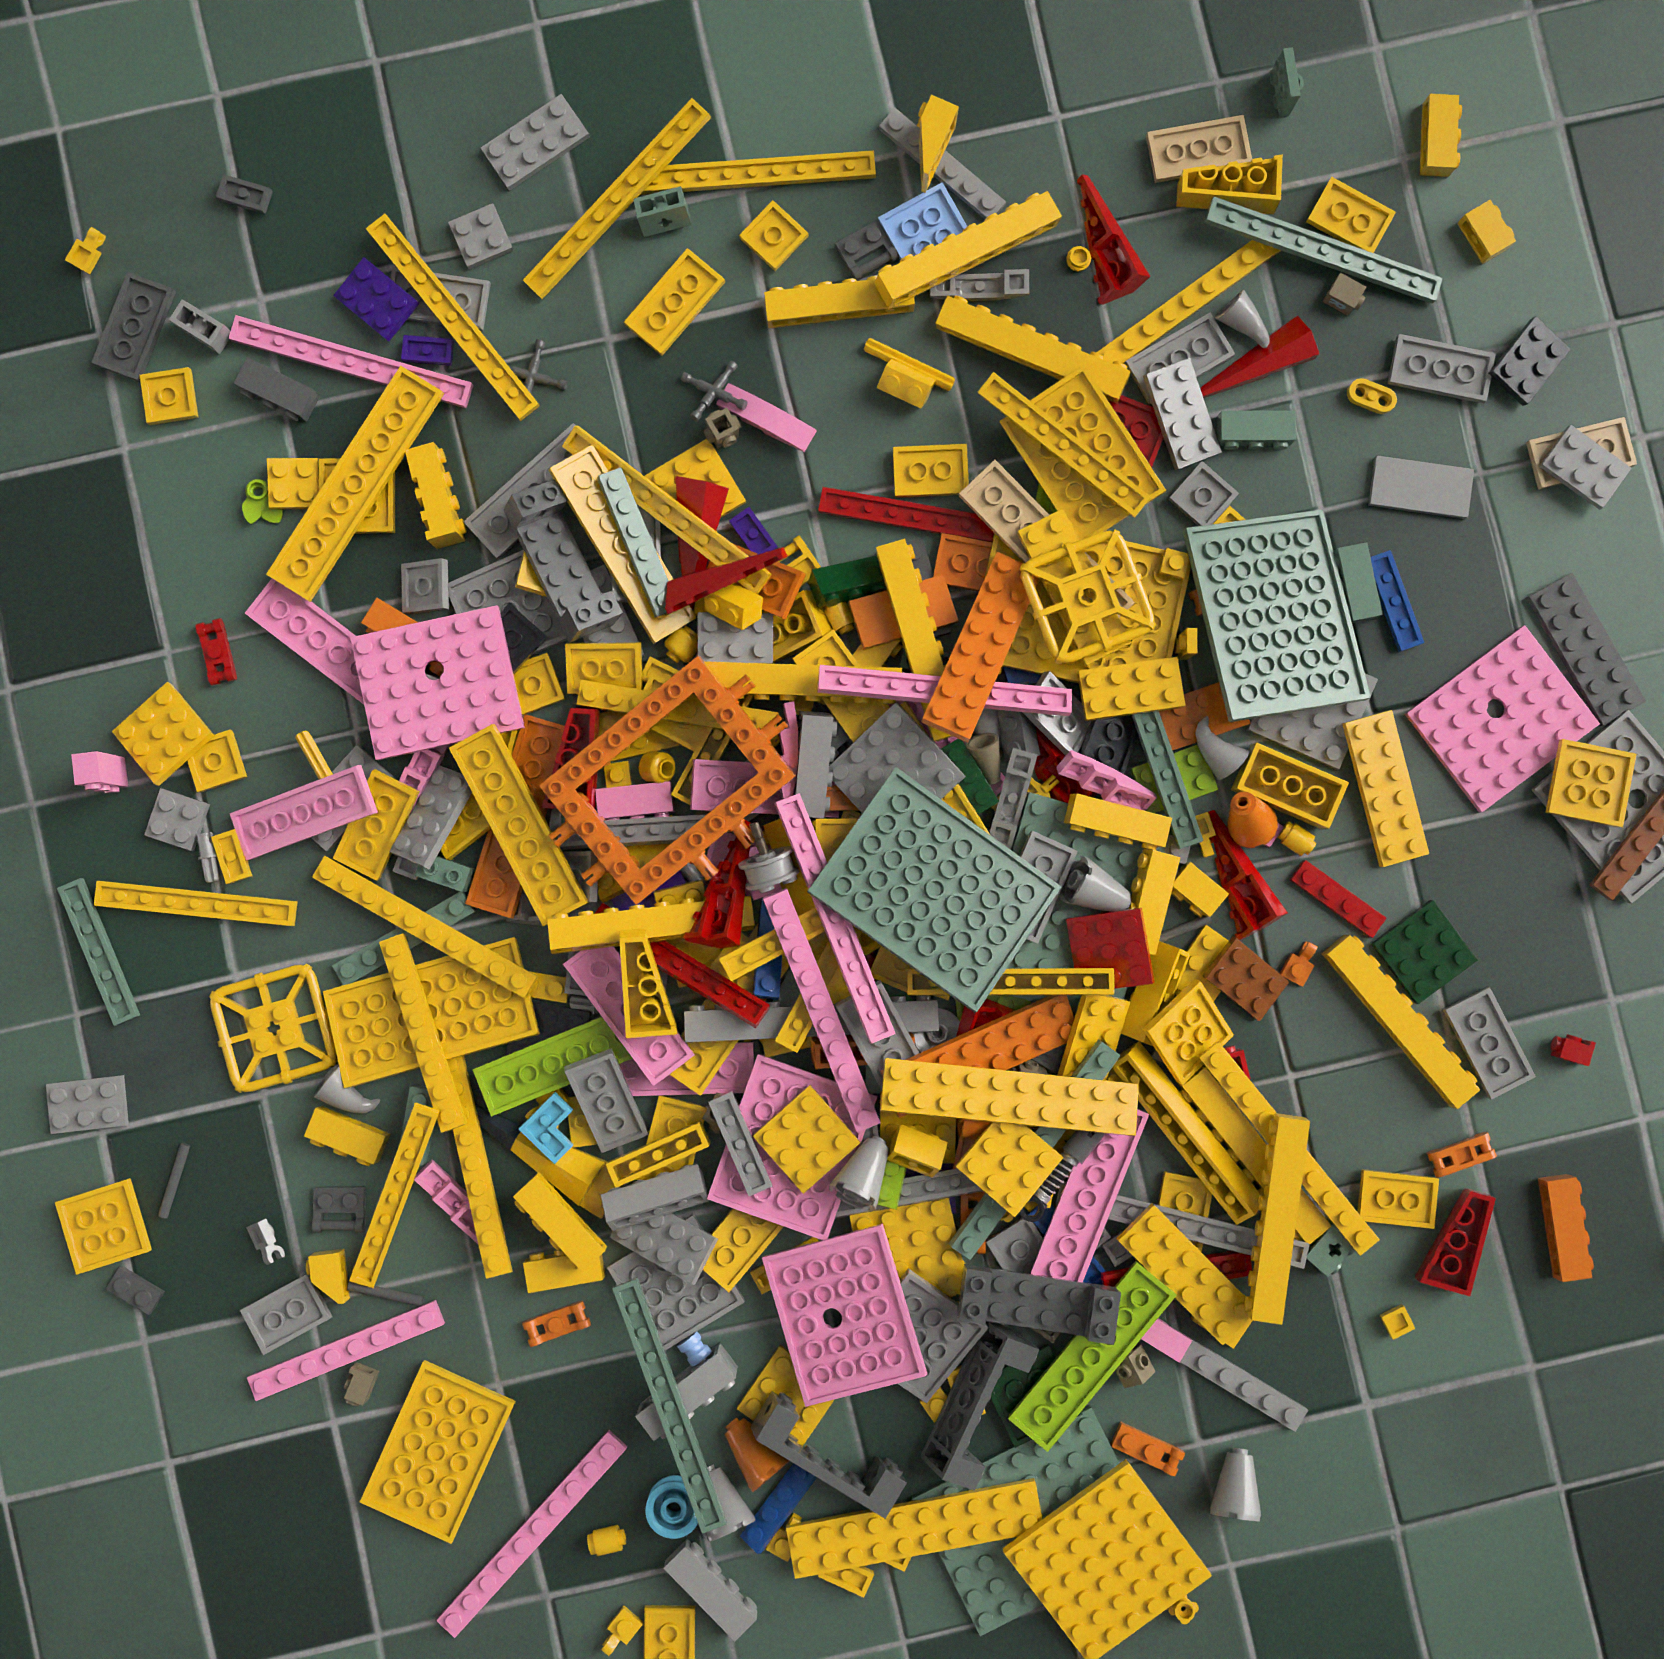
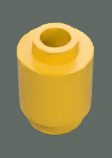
M846 602L838 603L833 607L824 606V613L836 633L840 632L841 635H844L854 629L853 624L855 623Z
M1289 821L1277 836L1281 840V844L1299 856H1302L1304 853L1309 855L1316 845V842L1313 841L1315 838L1313 834L1297 823L1292 824Z
M618 1525L593 1530V1533L587 1535L589 1552L591 1555L597 1554V1556L622 1551L623 1545L626 1544L624 1529H620Z

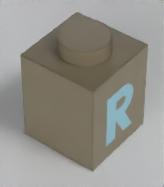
M1340 273L1332 283L1322 302L1348 316L1353 309L1358 311L1365 300L1362 294L1366 286Z

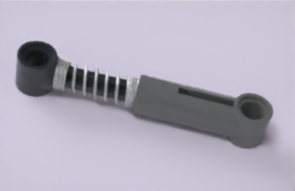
M1075 1131L1062 1147L1064 1150L1061 1153L1063 1159L1028 1201L1037 1203V1212L1034 1215H1027L1024 1207L1020 1210L1019 1214L1024 1220L1035 1222L1042 1218L1044 1210L1048 1206L1047 1203L1051 1199L1050 1196L1056 1194V1188H1060V1183H1064V1178L1068 1177L1069 1172H1073L1072 1168L1074 1166L1076 1167L1078 1163H1084L1106 1133Z

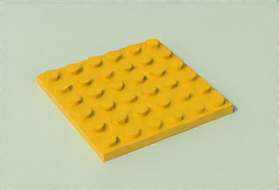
M1127 1459L1002 1548L1006 1557L1084 1659L1100 1658L1212 1577L1208 1568Z

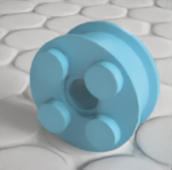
M667 1476L659 1480L652 1487L645 1508L646 1518L650 1527L660 1536L671 1539L681 1538L691 1533L697 1526L698 1521L681 1476ZM676 1502L680 1505L681 1509L673 1512L668 1508V1504Z

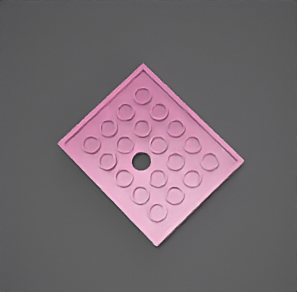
M498 605L350 637L376 760L456 744L491 724L496 725L500 734L525 728ZM432 661H439L444 667V673L437 680H430L425 674L427 664Z
M1525 625L1521 626L1405 713V716L1479 813L1485 811L1556 757L1560 739L1577 742L1600 724ZM1492 699H1497L1504 705V713L1500 718H1492L1487 713L1488 702Z
M758 1054L739 1108L773 1186L748 1196L726 1145L707 1199L812 1237L826 1240L841 1199L836 1197L838 1191L833 1189L831 1192L829 1185L857 1151L861 1143L803 1194L755 1140L753 1135L809 1085L815 1089L860 1142H862L865 1130L856 1132L836 1081ZM869 1093L872 1103L875 1105L877 1096Z
M883 1224L762 1257L805 1407L927 1375ZM834 1308L841 1313L842 1322L840 1326L833 1328L824 1322L823 1315L827 1309Z

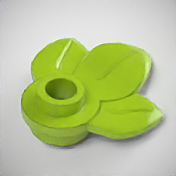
M261 479L250 481L245 489L247 498L242 504V511L247 522L253 524L262 517L270 523H280L283 516L282 509H269L268 483ZM262 489V495H254L255 490Z

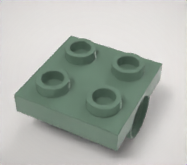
M1293 47L1284 48L1279 58L1276 59L1273 69L1270 70V83L1275 87L1273 102L1275 109H1278L1279 117L1290 115L1301 96L1300 91L1304 85L1302 76L1297 73Z

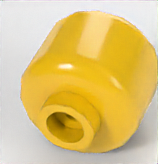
M687 626L671 633L664 642L665 647L668 649L666 655L676 663L680 660L685 663L690 662L697 653V634Z
M650 751L645 753L639 761V773L646 782H667L675 774V761L668 753Z

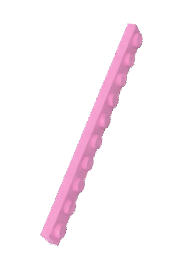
M235 315L229 339L232 342L386 386L401 365L443 391L444 395L440 401L467 408L473 384L468 381Z
M820 665L817 692L930 703L941 676ZM995 682L984 708L1070 716L1072 713V689Z
M799 793L776 802L775 806L809 889L827 864V861ZM811 895L869 1043L871 1044L894 1035L895 1031L852 924Z
M785 888L763 897L762 899L854 1128L858 1133L880 1123L878 1115L789 892Z
M608 1430L442 1612L436 1621L455 1638L622 1455L627 1446Z

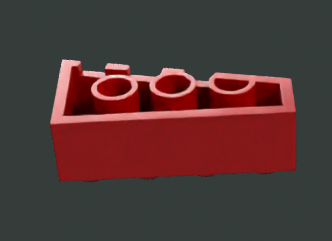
M570 708L561 738L562 741L555 758L552 775L599 737L600 709ZM597 772L590 777L591 780L575 789L578 793L580 792L587 796L589 799L588 803L594 809H596L595 789H597ZM545 795L541 808L557 809L548 796Z
M1463 1189L1415 1275L1419 1282L1471 1296L1496 1200L1495 1197L1472 1189Z

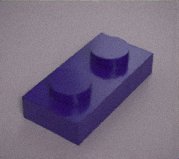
M403 335L401 360L410 363L452 366L454 341L448 338Z
M750 507L729 520L731 526L750 551L760 554L778 549V546Z

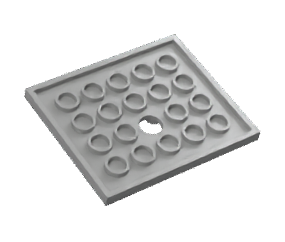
M1626 710L1622 715L1614 719L1586 744L1637 754L1630 792L1634 789L1642 791L1645 795L1644 805L1636 809L1627 803L1624 824L1620 828L1552 814L1599 870L1603 868L1664 789V751L1629 710ZM1553 771L1531 789L1545 807H1547ZM1664 835L1619 892L1628 904H1632L1664 877Z

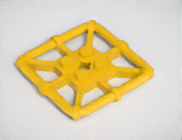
M1116 529L1114 531H1104L1074 543L1069 541L1064 543V546L1036 556L1025 564H1021L1019 570L1021 571V579L1034 611L1032 616L1039 624L1051 656L1060 665L1061 663L1074 662L1103 650L1108 652L1116 645L1138 638L1150 630H1154L1156 623L1154 622V614L1141 582L1143 580L1141 573L1138 574L1127 543L1123 536L1120 535V531ZM1108 541L1099 564L1082 571L1076 552ZM1116 544L1128 578L1111 584L1105 566ZM1067 556L1075 574L1059 579L1036 567ZM1031 576L1056 586L1062 602L1043 609ZM1132 585L1143 616L1121 607L1114 590ZM1084 590H1087L1088 593H1094L1095 597L1091 599L1092 603L1082 600L1081 597L1084 595ZM1065 609L1071 627L1059 650L1046 616ZM1118 614L1140 624V626L1108 638L1101 619ZM1094 622L1100 641L1067 653L1077 628Z
M308 964L294 965L266 974L262 972L257 973L252 978L222 986L216 991L211 992L209 996L211 998L210 1007L220 1040L217 1043L222 1048L229 1077L235 1087V1091L239 1093L253 1092L280 1083L289 1084L294 1079L322 1072L336 1065L338 1059L336 1058L337 1054L328 1020V1013L325 1009L317 977L312 970V966ZM299 975L287 998L272 1003L267 983ZM307 979L316 1013L299 1018L294 1001ZM258 987L263 1006L247 1009L227 998L226 995ZM221 1004L244 1016L248 1033L229 1037ZM318 1019L327 1053L305 1041L301 1028L302 1023ZM272 1021H274L275 1025H280L277 1035H273L268 1030ZM250 1039L254 1057L241 1078L232 1044ZM301 1047L323 1061L290 1070L285 1051ZM277 1054L281 1073L249 1082L262 1058Z

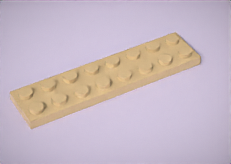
M994 460L958 496L1025 564L1030 558L1017 532L1049 516V514ZM1086 553V555H1087V557H1088V559H1089L1091 565H1092L1093 567L1096 566V565H1098V564ZM1109 576L1111 584L1115 581ZM1121 588L1114 590L1121 607L1128 610L1135 603Z

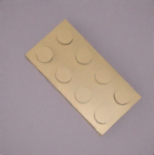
M1244 115L1155 130L1146 134L1155 183L1180 179L1183 169L1208 165H1215L1217 167L1227 165L1228 162L1237 161L1238 163L1251 162L1252 160Z
M1625 417L1577 428L1628 466L1633 467L1637 465ZM1563 432L1526 442L1538 490L1562 484L1539 466Z

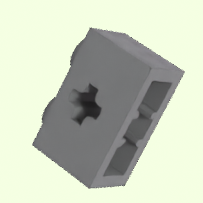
M183 299L169 318V321L178 329L221 354L230 340V330L224 324Z

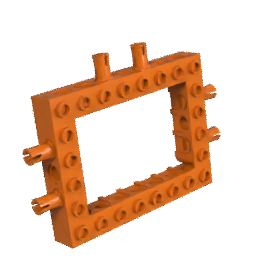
M697 656L539 785L565 817L566 821L549 834L551 840L561 834L553 843L560 847L561 844L576 833L579 834L596 855L598 861L581 873L584 880L593 874L586 881L590 887L608 872L635 905H637L688 863H693L705 880H709L719 870L716 869L704 854L706 852L705 849L727 831H732L745 849L755 842L751 830L744 823V818L792 780L796 774L771 745V739L788 727L785 721L775 727L782 720V717L777 714L765 726L760 728L754 724L738 704L740 698L756 687L752 681L743 687L750 680L747 674L729 689L725 688L703 659ZM695 693L758 771V774L639 869L638 859L634 855H630L628 849L620 842L621 838L615 836L604 823V817L599 816L594 807L588 803L589 799L583 793H578L575 789L591 780L590 777L601 768L608 766L614 757L622 751L629 749L630 744L640 736L647 734L652 726L661 719L667 718L674 708L689 700L688 697Z

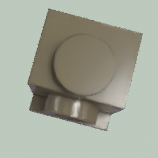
M356 1362L350 1368L349 1373L351 1374L344 1385V1389L347 1390L344 1397L345 1402L353 1406H363L370 1398L380 1371Z

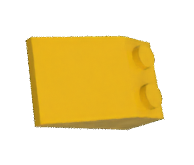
M934 95L930 96L928 103L923 102L918 113V117H920L917 127L920 128L921 191L926 193L955 130L959 106Z
M803 590L797 594L786 620L773 615V663L802 652L833 630L824 613V607H817L811 590Z

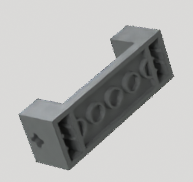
M554 479L512 494L504 511L569 643L613 626L623 612L612 591L601 594L561 513L568 500Z
M964 1264L957 1317L961 1322L985 1325L986 1321L1080 1335L1085 1336L1091 1342L1114 1345L1121 1292L1112 1286Z
M986 1321L989 1328L968 1352L920 1455V1458L942 1480L972 1490L976 1489L978 1482L981 1480L985 1466L967 1448L973 1432L980 1422L985 1406L991 1398L996 1382L1002 1374V1369L1006 1364L1029 1373L1039 1352L1036 1346L1016 1330Z
M772 1391L750 1426L755 1439L886 1519L907 1484L902 1476L903 1471L898 1468V1464L888 1457H885L883 1460L876 1456L862 1481L857 1474L850 1470L845 1473L839 1469L840 1465L833 1459L827 1458L824 1460L818 1456L819 1452L813 1447L806 1445L804 1448L797 1443L798 1439L790 1434L800 1417L796 1411V1405L792 1403L793 1399L786 1394L780 1392L777 1395Z

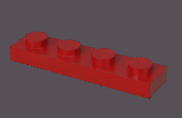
M1307 860L1302 861L1290 878L1292 883L1369 938L1375 936L1387 919Z

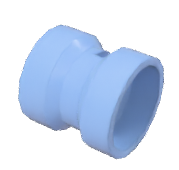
M698 1331L683 1339L677 1345L680 1352L687 1355V1361L691 1367L699 1364L712 1352L708 1345L702 1343L701 1335Z

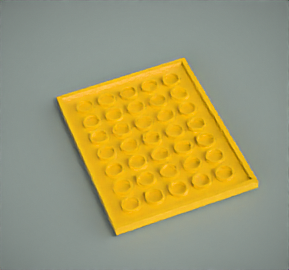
M994 533L985 577L997 552L1023 563ZM1108 541L1084 549V551L1099 564ZM1126 541L1138 574L1141 573L1143 578L1141 582L1154 614V622L1156 623L1154 630H1150L1145 635L1132 639L1131 644L1087 666L1084 665L1082 659L1070 663H1061L1060 665L1055 662L1047 648L1039 624L1032 616L1034 611L1029 602L1002 666L1039 675L1050 671L1057 679L1079 683L1077 674L1079 670L1172 658L1191 569L1190 560L1183 580L1159 574L1164 549ZM1116 544L1105 566L1107 574L1115 582L1128 578ZM1039 579L1036 591L1043 609L1054 604L1042 581ZM1132 585L1122 587L1121 589L1135 602L1128 610L1143 616ZM1055 612L1046 617L1060 650L1068 632L1058 612ZM1119 617L1125 631L1140 626V624L1127 618ZM1073 641L1071 642L1067 650V653L1077 650Z

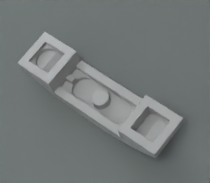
M1029 269L1004 270V273L959 274L931 288L930 297L946 300L947 296L954 298L957 295L967 301H991L1029 295Z
M1013 748L999 798L1000 802H998L990 829V835L1010 850L1038 755Z

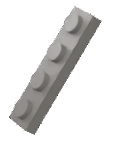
M731 1091L710 1100L708 1103L748 1196L772 1187V1182L733 1092Z

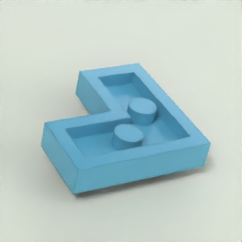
M556 1092L519 1127V1130L554 1164L573 1146V1143L556 1128L572 1112L573 1108Z

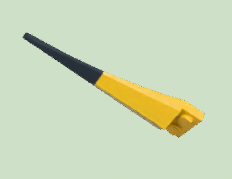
M475 1105L481 1127L536 1172H540L546 1180L578 1206L585 1208L600 1219L604 1217L605 1213L601 1194L615 1188L605 1165L608 1161L576 1148H571L554 1164L519 1130L520 1124L497 1114L491 1116L488 1110Z

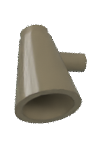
M983 733L972 737L966 743V748L989 785L998 783L1001 780L1000 759L1003 756L1002 750L999 749L998 735Z

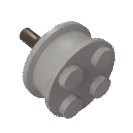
M759 822L749 824L759 854L751 856L738 864L739 869L744 870L748 880L745 884L746 889L752 891L759 890L760 893L773 890L775 884L781 882L787 884L797 880L796 875L800 871L798 867L793 865L790 856L793 852L792 847L785 846L768 850Z

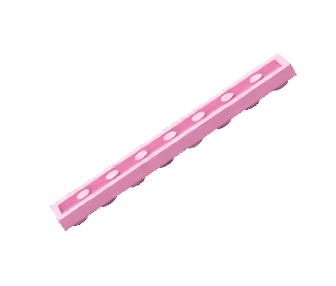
M434 1300L249 1375L247 1380L255 1401H258L440 1327L445 1322L437 1301Z

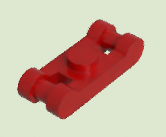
M218 618L212 620V623L205 624L202 622L196 624V632L200 639L210 685L220 684V681L223 680L228 682L237 680L223 620ZM216 632L217 639L210 640L209 633ZM224 664V670L218 672L217 666Z

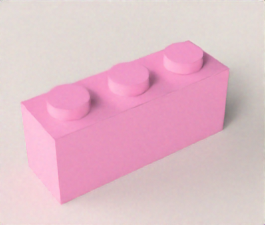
M98 751L71 754L75 785L84 786L85 790L104 793L120 792L119 788L128 787L125 757Z
M670 781L595 789L598 815L603 816L605 820H620V818L626 817L638 819L645 818V815L669 817V813L675 812L674 799L671 795L673 789Z

